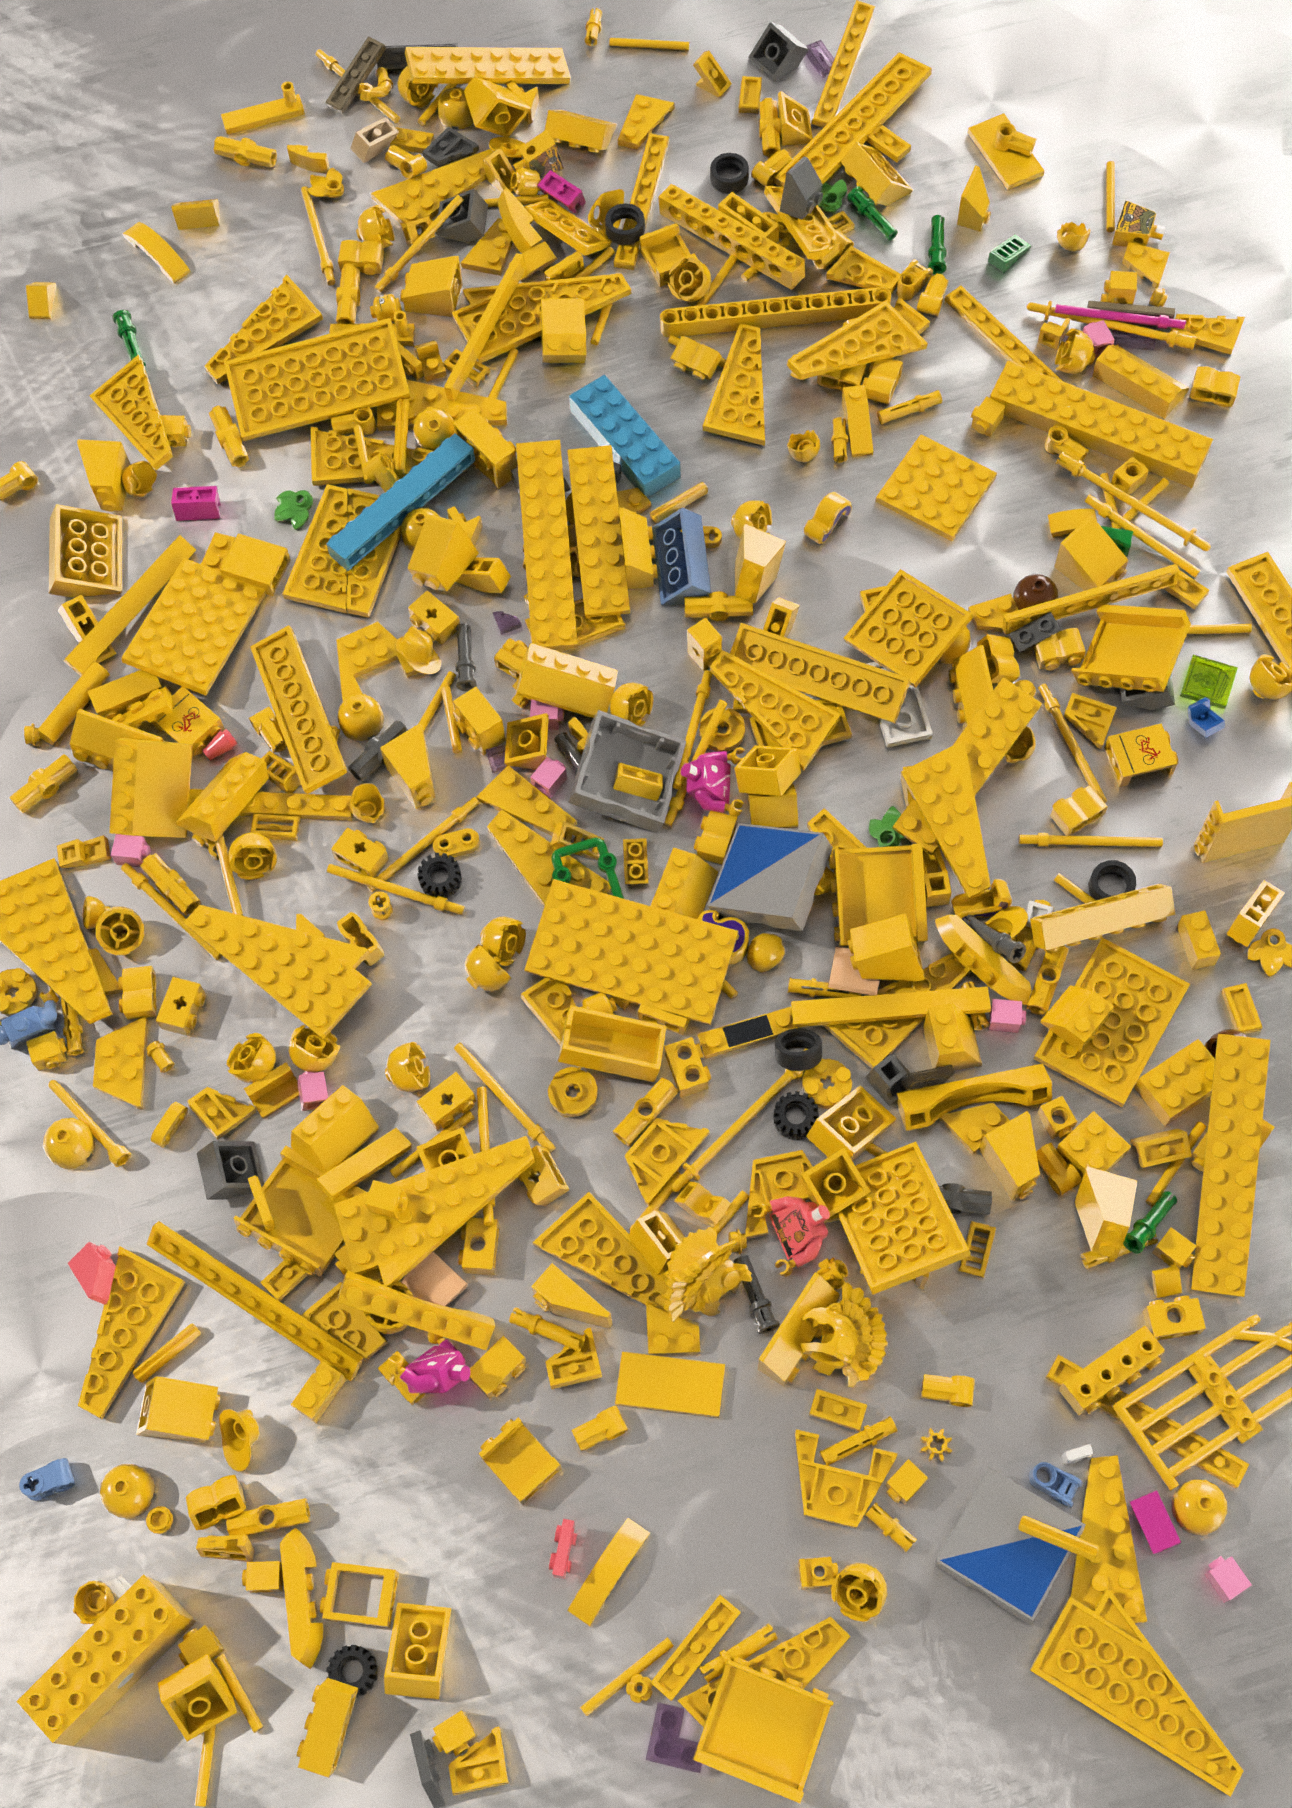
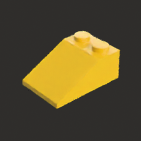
M541 299L542 363H585L587 354L584 299Z
M860 1085L817 1118L806 1137L827 1157L844 1148L852 1162H854L897 1118Z
M553 1263L531 1286L534 1293L532 1297L536 1300L534 1303L545 1313L549 1310L557 1316L608 1329L613 1325L611 1313Z
M397 1603L384 1675L385 1694L429 1699L440 1698L451 1608Z

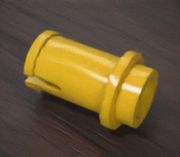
M154 1041L147 1046V1055L153 1058L160 1072L165 1073L171 1070L175 1063L165 1051L164 1043Z

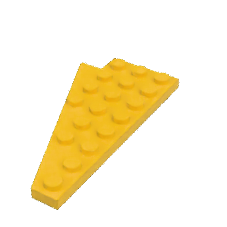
M622 273L518 283L477 361L483 363L512 348L542 336L541 299H584V312L587 315L632 294L631 288ZM498 285L463 289V295L469 305L452 312V316L467 343Z
M55 858L1 880L0 942L89 1024L113 1015Z
M199 905L183 922L322 1039L331 1032L372 985L368 979L355 970L370 954L364 947Z
M527 1136L390 1184L403 1188L408 1198L406 1210L403 1213L401 1212L398 1220L369 1212L365 1205L369 1192L335 1203V1211L353 1273L362 1275L379 1268L384 1285L392 1288L535 1162Z
M1105 1589L1094 1611L1074 1598L1069 1597L1033 1662L1030 1671L1231 1797L1244 1772L1113 1593Z

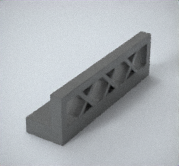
M458 43L386 46V50L377 62V67L404 69L408 66L405 57L406 47H458Z

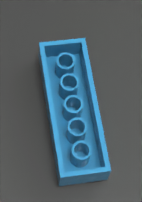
M605 374L569 395L571 413L599 446H612L613 462L621 464V472L647 498L681 478L680 461Z

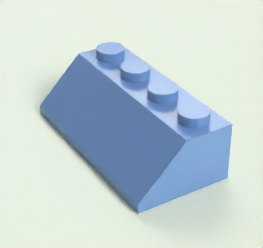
M682 507L652 527L660 601L663 606L685 604L684 597H701L712 593L702 516Z

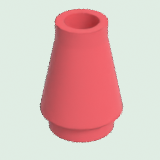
M227 729L223 732L220 730L202 751L211 761L235 749L234 746L238 742Z

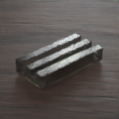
M952 1065L909 1073L908 1077H905L904 1081H901L899 1084L904 1092L944 1084L955 1072Z

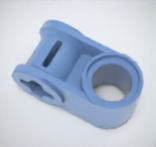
M67 1458L57 1459L44 1467L25 1474L19 1483L21 1492L32 1501H40L75 1486L74 1477ZM37 1482L36 1490L32 1491L31 1489L34 1488L33 1483Z
M1041 1462L1034 1466L1028 1475L1029 1482L1035 1489L1069 1508H1072L1074 1504L1072 1500L1078 1487L1083 1485L1079 1478L1047 1462ZM1038 1469L1047 1472L1049 1478L1047 1483L1038 1480Z

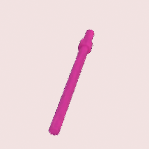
M1056 304L1055 313L1155 325L1161 329H1167V327L1184 329L1186 320L1171 319L1165 315L1155 317Z

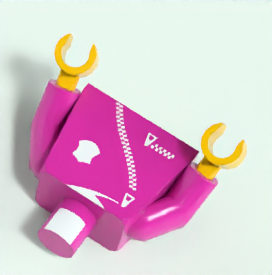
M738 747L728 754L727 751L709 752L698 756L697 760L685 763L682 766L681 775L687 778V793L695 798L704 810L721 813L728 811L729 815L735 817L742 813V810L736 809L742 808L744 805L742 800L735 799L729 804L731 764L727 763V761L730 760L733 764L737 765L743 758H738L736 754H742L745 751L743 748Z
M430 1332L427 1334L428 1341L433 1344H439V1346H433L405 1368L402 1367L404 1358L398 1353H394L392 1359L388 1358L386 1364L388 1373L401 1375L400 1379L407 1384L409 1393H445L460 1381L465 1382L470 1377V1368L465 1366L466 1362L462 1353L455 1348L449 1339L445 1340L443 1336Z

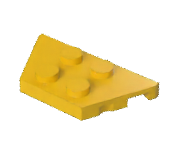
M146 1017L133 1021L97 1039L95 1049L93 1087L104 1094L113 1096L117 1100L127 1102L137 1109H143L148 1019Z
M656 1118L624 1155L646 1205L649 1206L671 1178L710 1134L707 1128L698 1129L688 1127L687 1124L671 1123L668 1120Z

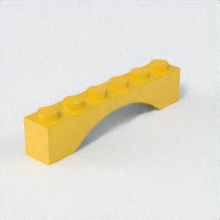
M911 766L903 767L902 771L905 770V769H907V768H909V767H911ZM901 777L904 800L907 808V806L913 800V797L908 787L906 786L903 778ZM937 847L932 856L923 850L926 907L948 905L952 892L940 847Z
M1042 1063L897 1093L898 1110L906 1131L931 1126L944 1114L973 1103L1004 1101L1031 1106L1052 1101V1082Z
M346 1271L338 1294V1303L486 1351L495 1328L494 1318L469 1310L455 1309L427 1302L396 1291L371 1278Z

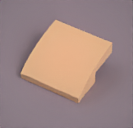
M836 946L828 988L877 995L880 979H862L859 971L854 970L852 967L850 956L854 954H851L849 948Z
M434 1252L430 1253L401 1281L412 1292L413 1297L449 1307V1304L467 1288V1283Z

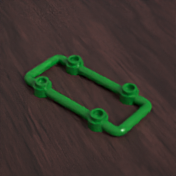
M587 839L558 848L552 853L551 860L554 867L552 881L555 879L570 883L571 872L567 867L563 866L561 857L597 847L600 855L597 863L599 870L606 873L613 896L624 899L615 873L617 859L615 855L608 852L607 846L602 839Z

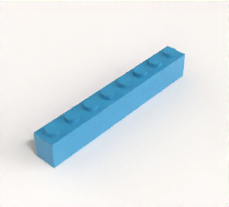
M455 433L450 438L445 439L435 451L430 452L421 463L412 467L407 475L397 480L386 493H382L372 505L364 508L358 517L349 521L344 529L338 534L333 535L326 543L329 555L349 571L400 527L403 519L413 509L422 508L475 462L474 449Z

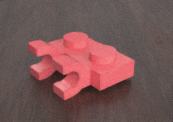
M563 1519L562 1526L557 1525L554 1542L558 1543L557 1553L552 1552L549 1563V1570H553L552 1574L556 1578L565 1579L566 1573L571 1572L572 1562L569 1561L571 1545L576 1546L578 1536L574 1533L575 1522L573 1520Z

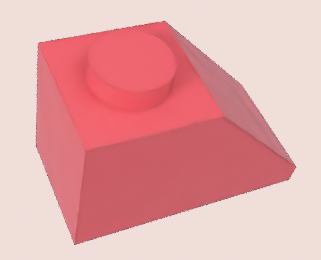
M88 1242L68 1262V1265L88 1298L105 1305L109 1300L116 1266L110 1258L111 1252L104 1245L98 1246Z

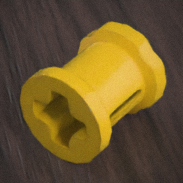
M381 891L373 893L368 901L372 915L379 920L388 919L393 912L389 896Z

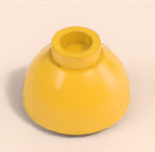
M87 896L83 905L84 927L86 929L95 928L98 918L106 910L110 909V906H105L98 898Z

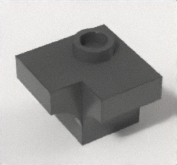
M890 1054L865 1077L889 1106L898 1100L897 1093L909 1090L904 1078L910 1072L895 1054Z

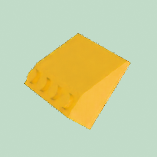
M56 504L50 516L49 594L65 597H77L81 594L83 597L121 594L122 516Z
M131 738L115 739L109 833L132 836L187 838V830L177 826L176 821L189 807L193 744Z

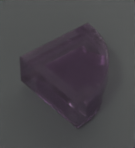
M503 611L492 613L501 635L522 627L520 620L516 616L504 613Z

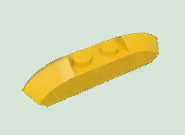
M949 914L935 919L940 936L948 949L987 986L1008 1000L1022 1001L1023 1005L1028 1004L1032 991L1030 982L1000 954L993 951V948L959 916Z
M294 1528L280 1542L291 1656L311 1669L317 1659L323 1639V1622L314 1623V1618L318 1617L316 1601L311 1599V1590L315 1589L313 1574H309V1570L317 1567L309 1542L297 1528Z

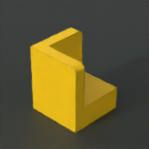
M1066 318L1062 326L1053 322L1044 323L1040 329L1038 343L1058 350L1061 341H1063L1066 336L1065 334L1068 332L1071 319Z

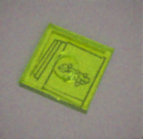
M1193 654L1180 697L1194 701L1207 697L1210 700L1211 706L1225 710L1238 667Z

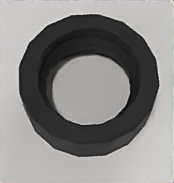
M723 153L715 157L711 162L710 181L712 186L721 193H737L748 184L749 165L743 156L737 153ZM724 168H735L741 172V175L736 178L727 179L719 176L717 173Z
M627 203L612 207L607 212L605 218L606 233L609 239L619 245H631L638 242L639 237L644 235L645 218L641 209ZM625 218L637 222V225L630 230H619L613 226L616 221Z
M1107 860L1097 865L1088 882L1089 893L1095 900L1115 896L1109 895L1100 889L1098 880L1102 874L1115 873L1120 875L1126 882L1124 893L1135 890L1137 885L1133 870L1126 863L1118 860Z
M803 1028L789 1029L780 1033L775 1040L776 1061L780 1066L791 1071L809 1070L817 1066L822 1059V1040L820 1036L812 1030ZM796 1047H804L808 1050L794 1052L790 1051L789 1049Z

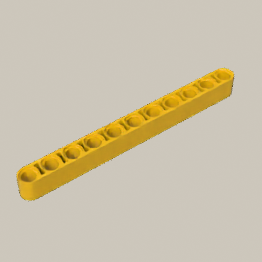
M878 287L665 309L660 314V331L663 336L669 338L670 335L681 337L737 331L740 323L762 329L850 320L858 318L884 301L890 304L891 292L887 288Z

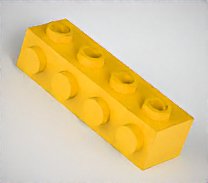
M1144 1325L1063 1382L1059 1391L1078 1416L1085 1411L1090 1414L1101 1406L1099 1401L1107 1397L1110 1400L1121 1392L1120 1386L1126 1382L1129 1385L1136 1382L1142 1376L1140 1374L1141 1371L1146 1368L1151 1371L1162 1362L1160 1358L1165 1350Z

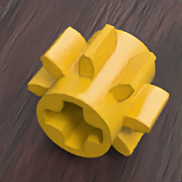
M832 1257L818 1263L820 1269L816 1273L834 1289L837 1290L846 1283L844 1278L848 1276V1270L841 1260H835Z
M930 1428L928 1430L929 1438L922 1436L920 1439L922 1443H925V1447L920 1450V1453L926 1452L929 1455V1462L933 1457H938L939 1461L943 1462V1453L951 1454L952 1452L947 1447L952 1438H945L943 1435L944 1429H941L939 1433H934ZM933 1440L936 1443L941 1442L942 1445L939 1451H937L936 1447H930Z

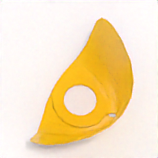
M623 189L607 191L601 194L590 209L588 222L602 237L608 238L605 227L607 212L618 204H624ZM596 206H599V216L595 219L594 210ZM621 219L613 224L615 228L618 229Z

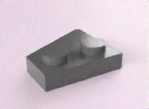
M448 126L422 154L426 160L437 167H441L477 153L479 145Z
M421 1730L411 1733L410 1737L421 1784L434 1808L445 1806L438 1782L441 1780L436 1763L433 1764L431 1759L435 1755L430 1739H424Z

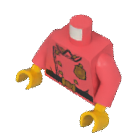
M790 1196L772 1200L767 1205L760 1202L752 1204V1208L758 1206L763 1208L762 1213L754 1215V1217L764 1218L768 1212L772 1211L773 1213L769 1217L786 1257L790 1260L780 1259L775 1263L776 1268L786 1265V1270L779 1273L781 1276H790L795 1266L799 1268L818 1256L822 1241L828 1236V1230L824 1221L830 1217V1213L824 1205L817 1207L814 1202H805L803 1198Z

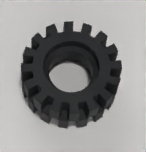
M435 853L434 858L431 857V854L428 855V861L423 859L421 861L422 866L418 867L419 873H417L420 886L425 894L428 892V895L431 896L436 895L438 897L444 895L445 898H449L448 893L454 895L456 893L455 888L459 890V882L462 883L459 864L457 861H454V857L451 855L448 858L446 853H443L442 857L439 856V853ZM445 869L449 876L446 881L435 883L431 880V874L435 870Z
M795 1091L793 1095L791 1092H788L786 1097L782 1095L779 1102H776L773 1120L776 1124L775 1128L777 1131H781L782 1136L788 1135V1139L791 1140L793 1137H797V1140H801L802 1136L807 1138L806 1135L816 1119L819 1118L818 1106L814 1104V1099L812 1097L809 1099L806 1093L799 1095L800 1091ZM793 1107L801 1108L806 1114L805 1120L800 1124L791 1123L786 1117L789 1109Z
M346 1645L341 1650H336L333 1658L330 1657L328 1661L330 1664L326 1669V1672H328L327 1678L358 1687L356 1698L360 1695L364 1696L369 1689L372 1690L373 1684L378 1678L377 1671L379 1669L376 1665L375 1657L370 1651L357 1645ZM356 1660L361 1663L363 1673L358 1681L350 1683L344 1679L342 1670L347 1662Z

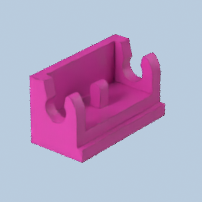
M551 170L537 185L542 193L549 194L569 207V210L573 213H576L575 207L577 203L582 207L586 203L582 190Z
M217 486L173 488L171 505L176 521L220 519L218 506H221Z
M1157 1490L1130 1502L1153 1554L1181 1544Z

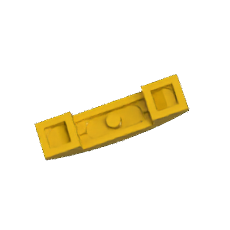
M138 222L123 233V236L136 248L139 246L160 266L161 272L174 284L190 273L188 266L172 247L147 225Z
M627 1518L591 1570L567 1611L588 1626H591L611 1591L650 1533Z

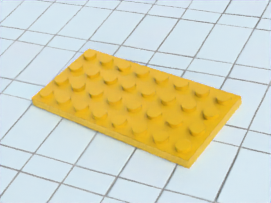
M391 318L224 361L243 441L331 419V417L354 413L358 408H373L395 402L399 398H411Z
M553 879L524 971L593 992L605 993L607 996L641 1005V1003L687 1019L711 1025L739 932Z

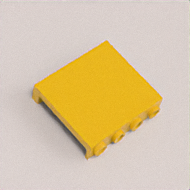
M1099 604L1096 612L1100 622L1080 668L1071 669L1077 683L1083 686L1094 685L1104 688L1116 687L1126 690L1137 689L1148 692H1164L1191 626L1186 611Z
M1289 782L1280 800L1224 814L1219 801H1214L1194 842L1195 852L1201 857L1202 862L1206 863L1284 843L1292 830V782Z
M922 844L856 849L836 848L833 850V854L829 855L830 869H834L835 876L834 879H831V893H836V903H832L833 917H837L838 927L833 928L834 941H839V946H848V940L851 939L850 929L905 913L916 942L928 941Z
M285 1146L280 1153L282 1160L262 1186L274 1220L275 1229L266 1232L255 1199H253L240 1218L236 1215L234 1216L236 1230L246 1238L252 1236L257 1239V1243L264 1249L270 1250L272 1248L279 1252L278 1255L283 1260L289 1263L292 1261L296 1262L305 1273L309 1275L314 1273L321 1277L335 1257L334 1253L344 1244L334 1204L366 1193V1191L354 1186L332 1201L316 1184L317 1178L324 1175V1173L296 1151Z
M735 1657L734 1661L727 1660L693 1760L801 1803L804 1794L802 1791L830 1707L833 1706L834 1702L828 1700V1693L813 1688L812 1693L801 1689L803 1683L791 1678H787L786 1682L775 1678L777 1673L761 1667L760 1672L749 1668L750 1662Z

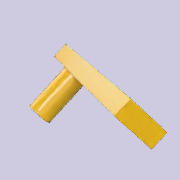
M284 82L281 85L284 96L282 99L221 114L227 135L305 115L300 96L295 94L293 83Z
M404 311L395 312L393 315L395 323H392L396 340L402 346H414L415 324L407 322ZM330 324L329 334L365 324Z

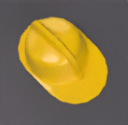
M411 626L403 637L397 639L395 643L397 651L414 670L427 675L435 674L440 670L441 659L433 649L432 637L428 633Z
M1010 906L996 913L984 924L999 933L1009 934L1011 939L1016 942V935L1025 928L1028 922V914L1025 909L1019 906Z
M226 1409L222 1411L219 1417L224 1457L233 1470L238 1472L244 1471L249 1466L251 1460V1446L259 1437V1427L251 1410L246 1409L235 1412L231 1409Z

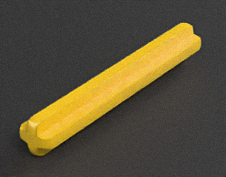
M399 398L397 400L393 470L396 475H403L406 468L409 400L407 398Z

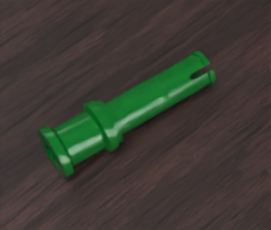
M860 186L855 187L849 192L847 201L853 203L858 209V213L866 216L887 240H893L897 236L898 230L874 207V201L863 193V189Z
M934 215L931 218V247L928 250L930 258L928 268L933 269V274L935 275L937 273L942 274L947 269L945 262L947 250L944 247L945 218L941 217V215Z
M128 310L115 312L112 319L117 324L118 336L124 341L130 361L137 355L143 360L135 337L137 330L131 322V313Z
M1169 1191L1163 1192L1146 1216L1134 1223L1133 1230L1127 1233L1123 1242L1129 1251L1136 1254L1141 1253L1145 1248L1147 1240L1154 1238L1156 1234L1155 1228L1177 1203L1175 1195L1168 1201L1172 1193Z

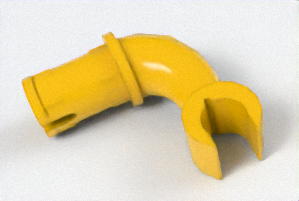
M380 67L376 70L375 75L378 80V87H372L368 83H361L359 85L358 94H360L361 100L369 101L371 97L382 98L390 93L393 89V82L389 79L386 68Z

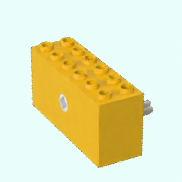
M143 1574L131 1586L122 1575L117 1579L115 1578L109 1588L119 1599L16 1701L52 1743L75 1746L197 1622L161 1582Z

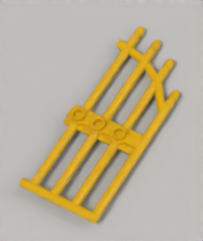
M1257 1314L1252 1315L1246 1321L1240 1322L1112 1405V1408L1170 1491L1179 1486L1175 1477L1236 1437L1241 1444L1263 1430L1259 1424L1260 1421L1292 1401V1388H1290L1254 1413H1251L1243 1402L1244 1398L1292 1368V1355L1236 1391L1226 1378L1275 1345L1292 1352V1341L1287 1339V1337L1292 1335V1322L1275 1333L1250 1331V1327H1254L1260 1322ZM1234 1339L1260 1342L1221 1368L1217 1366L1210 1356ZM1186 1370L1190 1371L1197 1381L1195 1385L1138 1422L1134 1421L1127 1408ZM1205 1392L1213 1404L1212 1407L1154 1445L1150 1444L1143 1431ZM1222 1416L1230 1427L1228 1430L1172 1467H1166L1159 1456L1160 1453L1215 1417Z

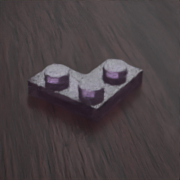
M658 1702L646 1760L700 1773L702 1763L693 1760L698 1742L679 1738L685 1709Z

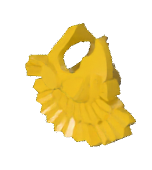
M708 1227L706 1230L698 1229L696 1233L689 1232L688 1237H682L681 1244H675L676 1249L671 1253V1260L667 1263L668 1271L664 1273L668 1278L665 1285L669 1287L665 1293V1298L668 1300L664 1303V1310L669 1312L670 1321H676L681 1313L688 1309L694 1312H701L707 1316H715L721 1312L718 1310V1306L721 1304L719 1299L729 1290L736 1294L741 1281H752V1273L748 1270L747 1265L733 1263L728 1259L732 1253L730 1249L738 1244L735 1240L718 1246L716 1243V1231Z
M847 1282L841 1286L842 1300L840 1303H832L826 1308L811 1309L802 1317V1321L809 1320L813 1328L821 1330L823 1336L821 1343H801L800 1345L803 1353L817 1361L813 1365V1369L830 1376L835 1369L842 1368L843 1374L848 1377V1387H854L859 1380L868 1381L870 1376L876 1372L878 1366L882 1364V1359L886 1356L885 1348L888 1342L886 1341L887 1333L884 1329L885 1323L882 1321L883 1314L878 1313L877 1307L871 1308L870 1298L864 1297V1291L860 1287L853 1289Z

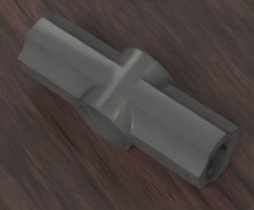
M396 720L381 736H375L367 742L364 752L348 766L349 771L357 780L364 782L380 765L385 766L380 747L408 731L406 725Z
M955 1183L938 1185L952 1214H961L963 1212L990 1214L992 1191L965 1189L963 1185Z

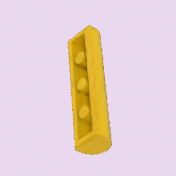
M94 661L38 728L42 740L51 745L56 743L76 718L78 710L83 709L91 700L88 691L102 686L109 678L110 674L103 666Z

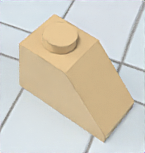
M384 117L357 131L350 149L365 163L378 156L398 135L399 131Z

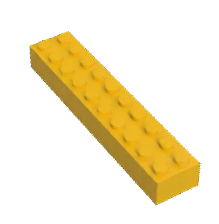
M1007 361L990 394L991 399L1006 406L1004 416L1049 432L1053 426H1062L1067 430L1070 438L1084 447L1123 462L1134 457L1144 463L1149 472L1190 488L1193 487L1213 442L1212 438L1011 361Z

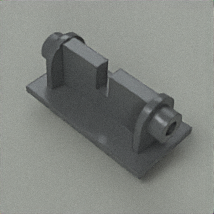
M1049 612L1010 633V636L1018 651L1022 652L1058 633L1061 629L1052 613Z

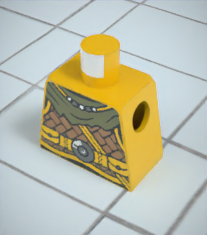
M547 129L520 147L519 150L523 159L513 164L515 171L519 168L533 169L539 173L540 178L545 177L550 170L557 172L564 169L556 144Z
M1125 200L1112 245L1127 247L1128 243L1132 242L1147 246L1150 237L1162 240L1166 227L1154 225L1156 217L1154 211Z

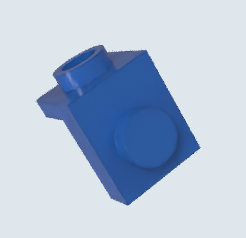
M1207 697L1188 706L1189 725L1205 738L1225 728V720L1211 710L1210 700Z

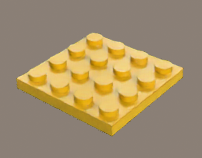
M920 434L876 496L875 502L953 541L996 479L997 473Z
M900 569L843 639L847 644L888 671L910 678V685L916 688L973 619V616L969 611Z

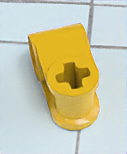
M913 259L908 267L899 275L897 296L902 300L914 298L921 288L929 282L933 269H927L918 264V260Z

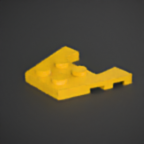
M378 621L336 640L343 701L352 695L363 694L355 678L393 661H399L407 678L420 673L414 670L395 647L397 638Z
M803 1150L753 1160L745 1230L746 1240L768 1235L765 1217H754V1215L761 1214L763 1208L762 1206L752 1208L753 1203L760 1202L767 1205L772 1200L787 1196L803 1198L804 1201L811 1200L808 1197L800 1174L813 1166ZM836 1213L832 1217L825 1220L824 1223L838 1221L840 1219Z
M796 1429L795 1441L803 1515L856 1529L894 1464L898 1453L874 1448L869 1474L864 1475L814 1463L819 1435Z

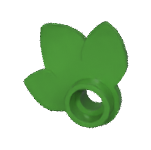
M840 179L833 186L825 182L821 190L823 198L818 206L827 212L838 210L842 204L841 199L847 193L845 181Z
M288 490L277 496L276 499L280 505L275 510L274 520H290L295 530L301 528L309 518L308 510L313 505L312 495L305 490L297 492Z
M894 806L888 809L882 820L871 819L869 822V832L872 837L878 840L880 847L899 846L901 839L905 838L892 829L895 822L901 816V813ZM893 837L892 841L887 843L888 839Z

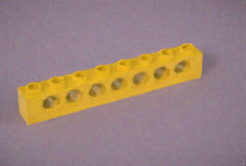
M670 184L658 196L660 215L677 223L726 253L735 255L740 261L754 267L759 272L793 290L805 277V259L677 186Z

